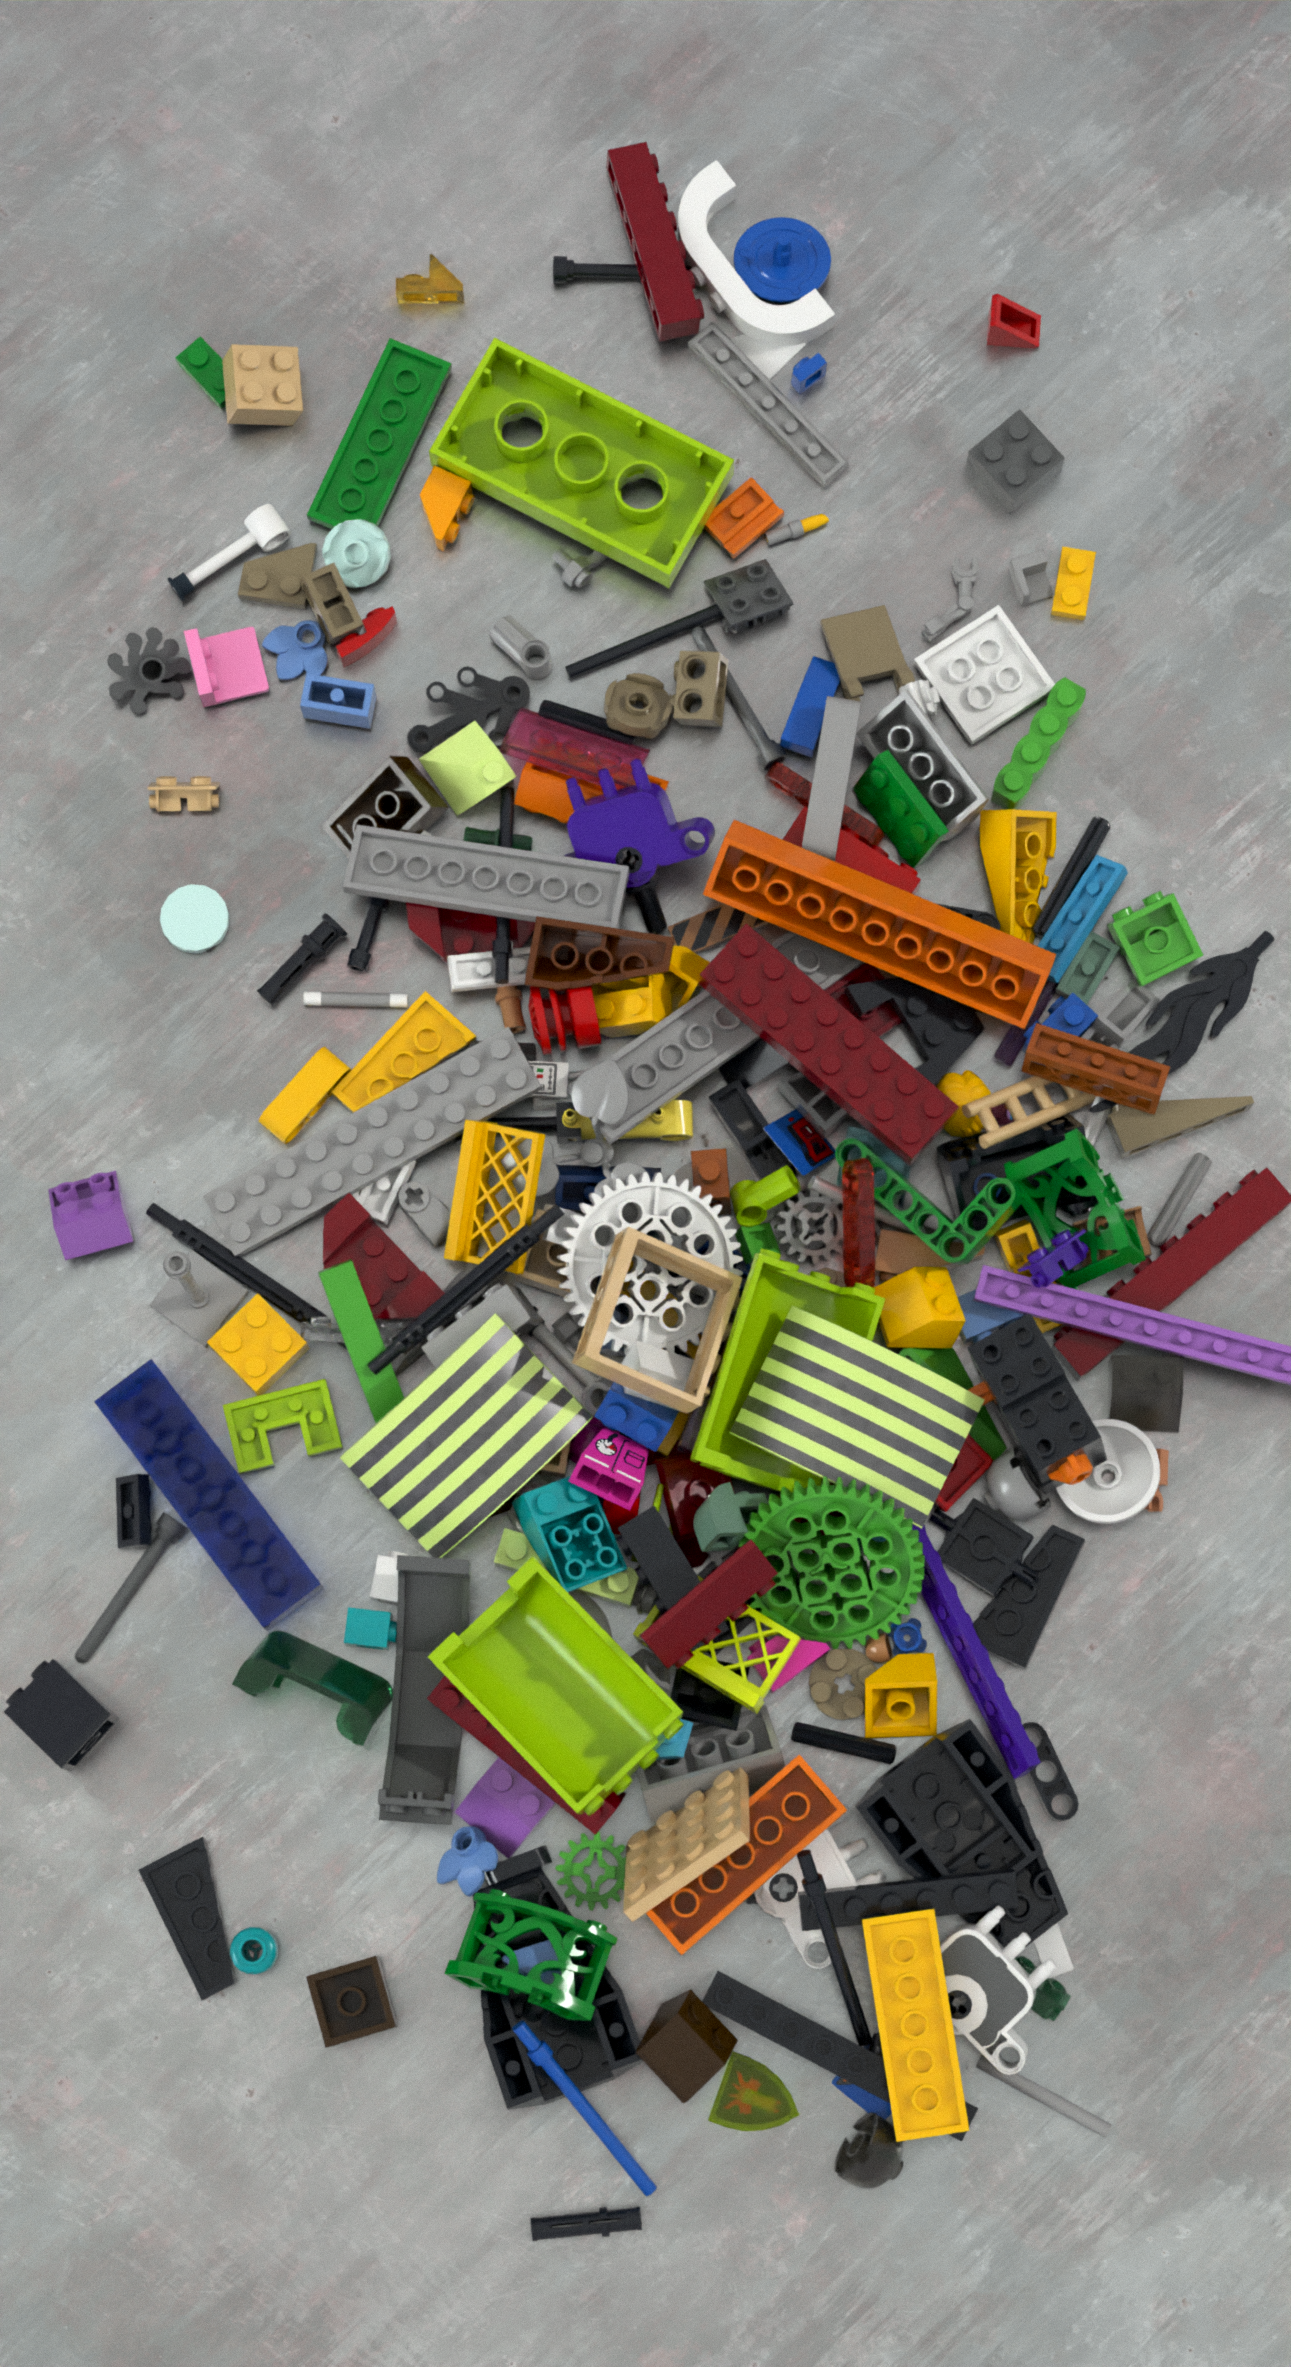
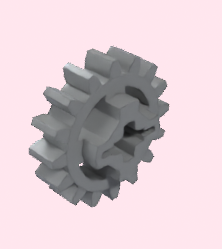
M808 1188L807 1196H804L800 1191L794 1195L796 1199L794 1202L789 1199L783 1201L787 1209L786 1211L776 1212V1215L783 1219L782 1223L774 1225V1229L783 1232V1235L777 1239V1242L780 1244L788 1243L785 1249L787 1255H792L797 1251V1261L804 1262L807 1255H809L810 1263L817 1264L820 1255L825 1261H830L831 1250L838 1253L843 1251L838 1243L840 1240L849 1241L850 1237L843 1233V1229L851 1227L852 1223L843 1221L842 1217L849 1211L847 1208L838 1209L837 1206L840 1202L834 1199L828 1200L827 1196L820 1193L817 1196L816 1191ZM811 1202L822 1204L814 1211H808L803 1207V1205ZM792 1218L795 1219L796 1231L793 1234L791 1232ZM832 1218L834 1219L833 1234L830 1232V1220ZM809 1219L818 1220L815 1224L818 1228L816 1233L807 1232L810 1228L807 1223ZM811 1241H818L823 1245L816 1249L804 1248Z

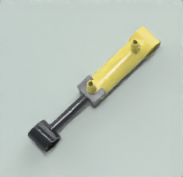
M672 1100L619 1139L659 1138L665 1141L692 1139V1102ZM572 1102L556 1103V1116L508 1117L486 1120L498 1123V1125L527 1131L557 1130L558 1144L582 1143V1140L595 1139L596 1137L592 1121L588 1117L581 1116L575 1110ZM463 1134L456 1137L457 1144L461 1145Z

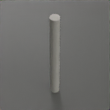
M813 1176L810 1179L809 1189L905 1232L916 1235L886 1207L817 1176ZM924 1225V1229L927 1234H932L936 1231L935 1229Z
M983 2054L976 2065L978 2069L1103 2137L1107 2136L1112 2124L1018 2073L1011 2075L1001 2073Z

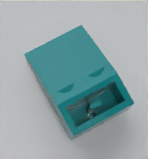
M570 1476L523 1493L512 1502L526 1538L550 1575L567 1592L628 1569L598 1496L568 1482Z

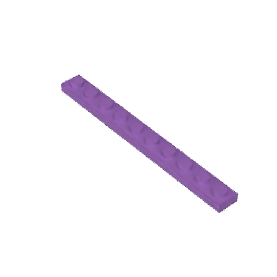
M986 1265L982 1266L973 1301L1025 1315L1030 1313L1032 1317L1291 1385V1346L1054 1283L1047 1287L1037 1288L1032 1284L1031 1277Z

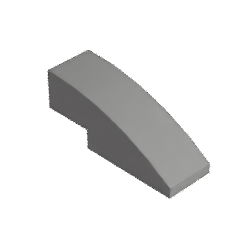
M1133 978L1097 1017L1081 1038L1119 1050L1154 1009L1160 999L1145 987L1139 986L1138 982Z

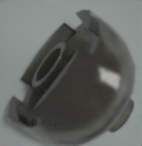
M870 2112L860 2118L853 2126L858 2132L851 2144L845 2137L836 2156L834 2166L835 2172L839 2173V2177L861 2189H873L884 2185L889 2179L894 2180L900 2174L904 2162L901 2160L903 2156V2142H896L894 2126L876 2113Z

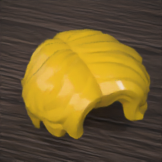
M965 1070L962 1075L958 1073H946L943 1075L936 1087L959 1106L956 1116L947 1124L944 1130L951 1136L967 1137L980 1133L984 1127L978 1115L966 1118L962 1112V1106L991 1094L988 1087L978 1075L970 1070Z

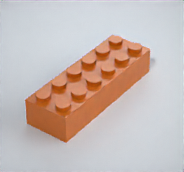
M799 1754L749 1798L750 1841L649 1910L646 1914L681 1955L685 1954L790 1862L798 1852L806 1848L846 1813L847 1809Z

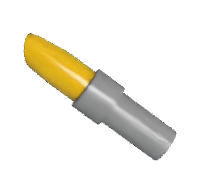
M824 514L814 515L802 520L797 519L787 523L785 526L764 533V536L769 546L789 538L794 539L803 536L804 533L828 523L829 519Z

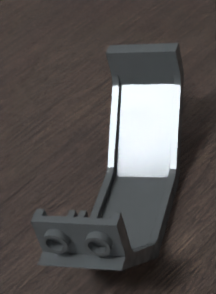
M397 1555L396 1659L389 1745L383 1787L379 1789L378 1804L380 1805L379 1820L452 1825L461 1753L462 1727L427 1699L445 1676L428 1656L453 1632L459 1636L469 1627L470 1560Z

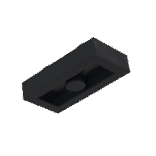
M134 1474L116 1478L117 1542L119 1549H132L151 1545V1491L149 1488V1474Z

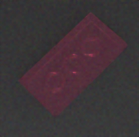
M521 708L502 742L500 752L599 786L601 785L598 771L607 768L614 780L616 789L620 790L636 785L630 763L632 760L640 759L644 767L650 750L539 716L537 712Z

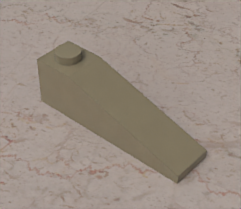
M1252 1096L1159 1101L1155 1115L1118 1104L1111 1108L1112 1113L1108 1115L1106 1124L1119 1155L1123 1159L1250 1110L1254 1100Z

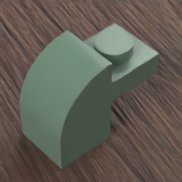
M730 1482L716 1487L694 1515L693 1526L701 1551L733 1550L744 1537V1534L748 1533L745 1524L750 1521V1514L752 1512L758 1513L761 1502L769 1505L765 1493L750 1494L747 1491H742L734 1494Z

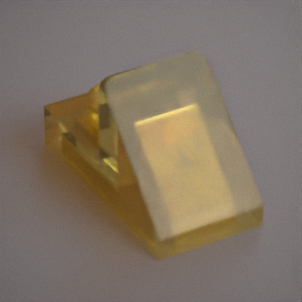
M430 254L429 278H423V276L417 274L396 278L398 304H464L463 284L432 254Z

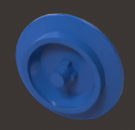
M770 218L754 224L742 234L734 250V268L744 283L756 296L774 302L797 301L815 288L818 290L827 279L831 266L830 249L824 237L814 227L793 218Z

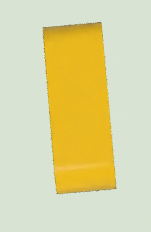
M322 1047L264 1110L258 1122L284 1144L289 1143L332 1096L331 1091L351 1071V1068L329 1049Z

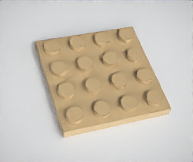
M741 1767L732 1773L729 1770L722 1772L714 1780L713 1787L704 1793L700 1790L692 1793L686 1799L683 1808L676 1813L672 1810L665 1812L656 1821V1825L646 1832L641 1830L635 1833L629 1839L626 1845L623 1912L632 1922L750 1841L749 1775Z

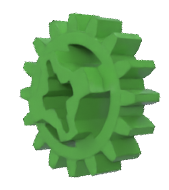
M600 1832L594 1835L593 1840H588L586 1834L582 1833V1843L577 1845L572 1840L568 1841L572 1849L570 1853L560 1851L559 1855L565 1860V1864L557 1865L555 1870L564 1872V1877L560 1878L557 1884H567L568 1889L564 1893L565 1898L573 1894L577 1896L575 1906L579 1907L583 1901H587L589 1910L593 1911L596 1902H601L603 1908L608 1909L609 1898L612 1897L618 1903L621 1901L617 1892L619 1889L624 1890L626 1857L622 1858L621 1853L624 1851L625 1846L622 1844L616 1848L613 1847L614 1836L610 1835L604 1842L601 1841ZM590 1847L589 1856L583 1862L572 1863L574 1857L580 1851ZM603 1848L613 1854L618 1866H610L602 1858ZM597 1854L599 1867L605 1869V1874L598 1876L597 1881H595V1888L592 1889L590 1875L584 1874L585 1867H591L594 1855ZM571 1876L583 1879L587 1884L586 1894L580 1892L574 1886ZM608 1879L617 1880L610 1891L599 1895L600 1886Z

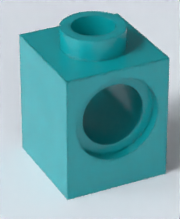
M348 1607L344 1644L352 1647L389 1651L390 1642L396 1643L397 1621H392L393 1615L391 1612Z

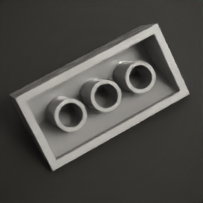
M908 690L902 692L856 732V735L874 759L878 754L887 749L890 751L949 830L942 841L953 839L978 817L989 801L987 795Z
M766 1705L761 1707L758 1714L751 1710L741 1712L737 1731L705 1724L693 1726L683 1758L655 1760L647 1769L643 1770L639 1767L636 1770L651 1823L656 1822L667 1811L672 1810L676 1813L683 1808L686 1799L692 1793L698 1790L704 1793L713 1787L716 1777L724 1771L729 1770L732 1773L741 1767L749 1775V1794L757 1792L785 1767L782 1751Z

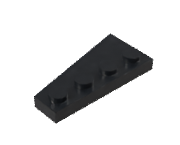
M1052 1524L1023 1562V1564L1039 1573L1037 1579H1034V1583L1030 1586L1013 1574L973 1623V1627L988 1653L1025 1670L1027 1669L1086 1542L1084 1538Z
M201 1837L138 1871L201 2000H205L236 1983L205 1838Z

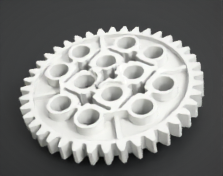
M647 1172L640 1173L638 1183L633 1174L626 1175V1185L619 1178L613 1179L614 1190L604 1184L600 1186L602 1197L595 1193H590L589 1198L592 1205L579 1204L583 1216L575 1214L570 1216L576 1227L564 1228V1231L571 1236V1239L560 1241L559 1244L568 1249L567 1254L557 1255V1259L566 1262V1267L558 1269L557 1273L566 1275L568 1279L560 1283L559 1288L570 1289L571 1291L563 1300L564 1302H575L576 1305L569 1311L571 1315L580 1313L583 1315L578 1325L581 1327L585 1326L595 1294L591 1291V1281L597 1276L602 1277L615 1236L628 1226L636 1230L638 1229V1231L644 1234L654 1230L658 1233L660 1241L669 1245L673 1243L671 1234L683 1236L684 1239L681 1241L683 1251L741 1276L743 1272L733 1268V1264L742 1261L743 1257L733 1255L732 1252L739 1248L741 1244L730 1242L729 1240L737 1232L736 1229H725L724 1227L731 1218L729 1216H717L722 1209V1205L717 1204L710 1207L709 1204L713 1197L711 1194L699 1198L700 1186H695L688 1191L689 1180L683 1179L676 1186L675 1175H669L663 1183L661 1172H656L651 1182ZM627 1203H632L637 1208L638 1215L632 1223L626 1222L622 1217V1209ZM678 1207L682 1208L687 1216L686 1223L680 1228L676 1227L671 1220L672 1212ZM602 1225L606 1226L611 1233L610 1241L604 1246L599 1245L595 1240V1232ZM699 1235H704L709 1241V1248L702 1255L694 1249V1241ZM633 1254V1267L627 1272L624 1282H630L627 1288L630 1297L620 1294L616 1304H625L629 1310V1316L623 1323H618L612 1316L603 1345L612 1340L611 1350L617 1352L624 1345L625 1355H627L636 1340L673 1353L675 1345L681 1352H686L687 1340L694 1346H698L700 1344L698 1334L703 1335L717 1291L681 1275L674 1278L669 1275L666 1268L655 1263L653 1265L656 1270L655 1272L646 1271L642 1273L647 1263L645 1259ZM647 1280L654 1283L656 1288L655 1295L650 1300H645L640 1294V1287ZM667 1285H681L679 1286L680 1289L676 1292L679 1297L677 1300H664L665 1296L669 1293L666 1288ZM695 1285H700L705 1293L704 1300L698 1305L694 1304L689 1296L691 1288ZM671 1307L676 1310L678 1321L673 1327L669 1328L663 1322V1313Z

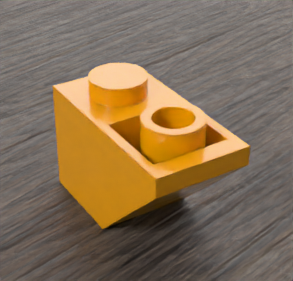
M434 465L420 493V501L438 550L444 551L448 542L453 543L460 530V525L457 523L462 513H469L474 503L475 495L472 494L471 481Z

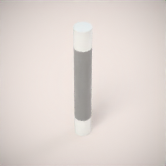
M304 991L303 1002L304 1005L408 1008V994Z

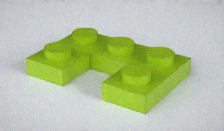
M326 1379L222 1405L240 1475L275 1466L266 1432L300 1423L309 1457L343 1448Z

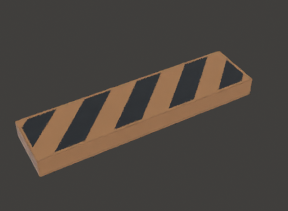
M722 904L668 926L667 930L670 937L675 938V946L687 947L698 954L730 941L746 923L754 930L772 923L729 905Z

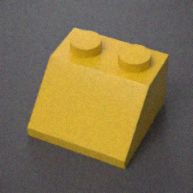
M913 1267L874 1287V1295L885 1298L879 1318V1325L887 1347L952 1348L966 1320L947 1267Z

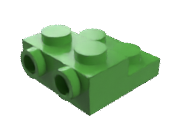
M1161 891L1155 892L1142 899L1145 906L1135 911L1132 910L1131 906L1123 908L1112 914L1114 921L1107 924L1116 945L1120 947L1119 952L1121 956L1125 955L1139 986H1144L1203 956L1174 893L1163 896Z

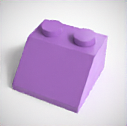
M498 1757L475 1784L455 1813L470 1826L482 1830L486 1840L509 1859L556 1804Z

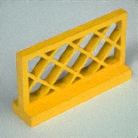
M465 1120L445 1246V1259L479 1265L525 1224L531 1225L545 1134L498 1125V1123L489 1121ZM496 1132L501 1134L506 1143V1146L498 1153L494 1150ZM526 1138L532 1139L530 1155L524 1159L517 1146ZM511 1152L517 1166L507 1174L501 1164V1160L507 1153ZM494 1167L501 1180L491 1188L488 1182L490 1170ZM522 1173L526 1180L525 1190L518 1194L512 1180ZM505 1187L512 1201L502 1209L495 1195ZM489 1202L495 1216L486 1223L483 1219L485 1204ZM517 1208L520 1214V1222L513 1229L506 1216ZM500 1222L506 1236L496 1243L490 1229ZM483 1236L490 1250L482 1257L477 1256L479 1239ZM527 1252L504 1271L524 1274Z

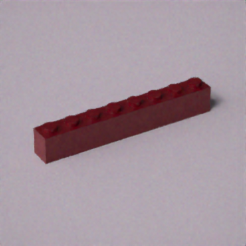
M1267 1167L1259 1174L1255 1169L1239 1181V1184L1242 1186L1240 1190L1234 1195H1231L1229 1191L1224 1193L1212 1204L1215 1210L1205 1217L1201 1213L1186 1226L1189 1230L1187 1234L1181 1239H1178L1176 1235L1171 1237L1159 1248L1163 1254L1153 1262L1149 1257L1146 1258L1145 1261L1133 1269V1272L1136 1274L1134 1278L1128 1283L1121 1279L1106 1294L1110 1299L1162 1312L1291 1204V1194ZM1064 1326L1053 1336L1056 1342L1051 1349L1072 1376L1079 1381L1126 1341Z

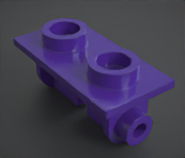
M1066 1229L1050 1239L1051 1246L1048 1248L1042 1246L1026 1256L1028 1262L1017 1269L1018 1272L1029 1269L1032 1274L1031 1282L1035 1287L1049 1286L1064 1274L1058 1262H1060L1064 1271H1068L1086 1259V1254L1089 1251L1088 1246L1078 1238L1086 1232L1085 1229L1073 1233Z

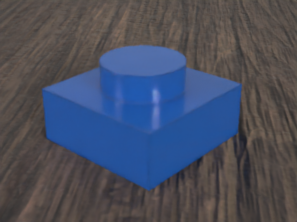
M817 353L811 359L809 357L803 358L794 366L791 385L799 395L826 375L827 362Z

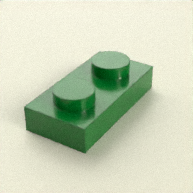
M200 336L176 356L175 359L177 364L222 409L226 406L222 358Z

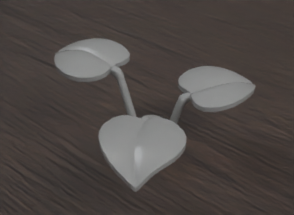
M608 1059L582 1073L574 1082L571 1091V1100L575 1110L581 1116L593 1117L592 1126L596 1136L595 1139L586 1141L582 1145L580 1153L554 1157L552 1143L545 1139L536 1196L549 1193L558 1183L559 1170L555 1165L557 1163L582 1159L588 1166H602L603 1174L607 1179L599 1182L594 1190V1193L602 1197L601 1185L606 1184L614 1190L613 1179L619 1178L626 1185V1175L633 1174L638 1183L640 1173L647 1172L642 1166L635 1163H621L613 1169L612 1173L609 1171L614 1150L612 1145L600 1133L598 1121L600 1119L607 1124L619 1122L627 1111L629 1092L621 1068L615 1060ZM526 1138L517 1146L524 1159L530 1155L532 1139ZM511 1152L507 1153L501 1162L507 1174L517 1166ZM520 1173L512 1180V1183L516 1190L521 1193L525 1190L526 1180L522 1173ZM627 1203L622 1209V1217L626 1222L635 1221L638 1215L637 1208L632 1203Z

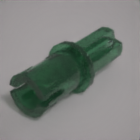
M466 826L463 841L499 846L500 828H497L496 831ZM513 834V849L532 851L533 840L531 836Z

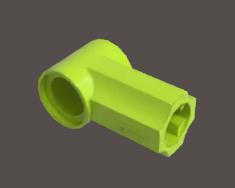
M786 1165L757 1182L743 1180L736 1183L730 1190V1196L738 1224L745 1227L761 1224L767 1217L768 1209L802 1191L793 1170Z

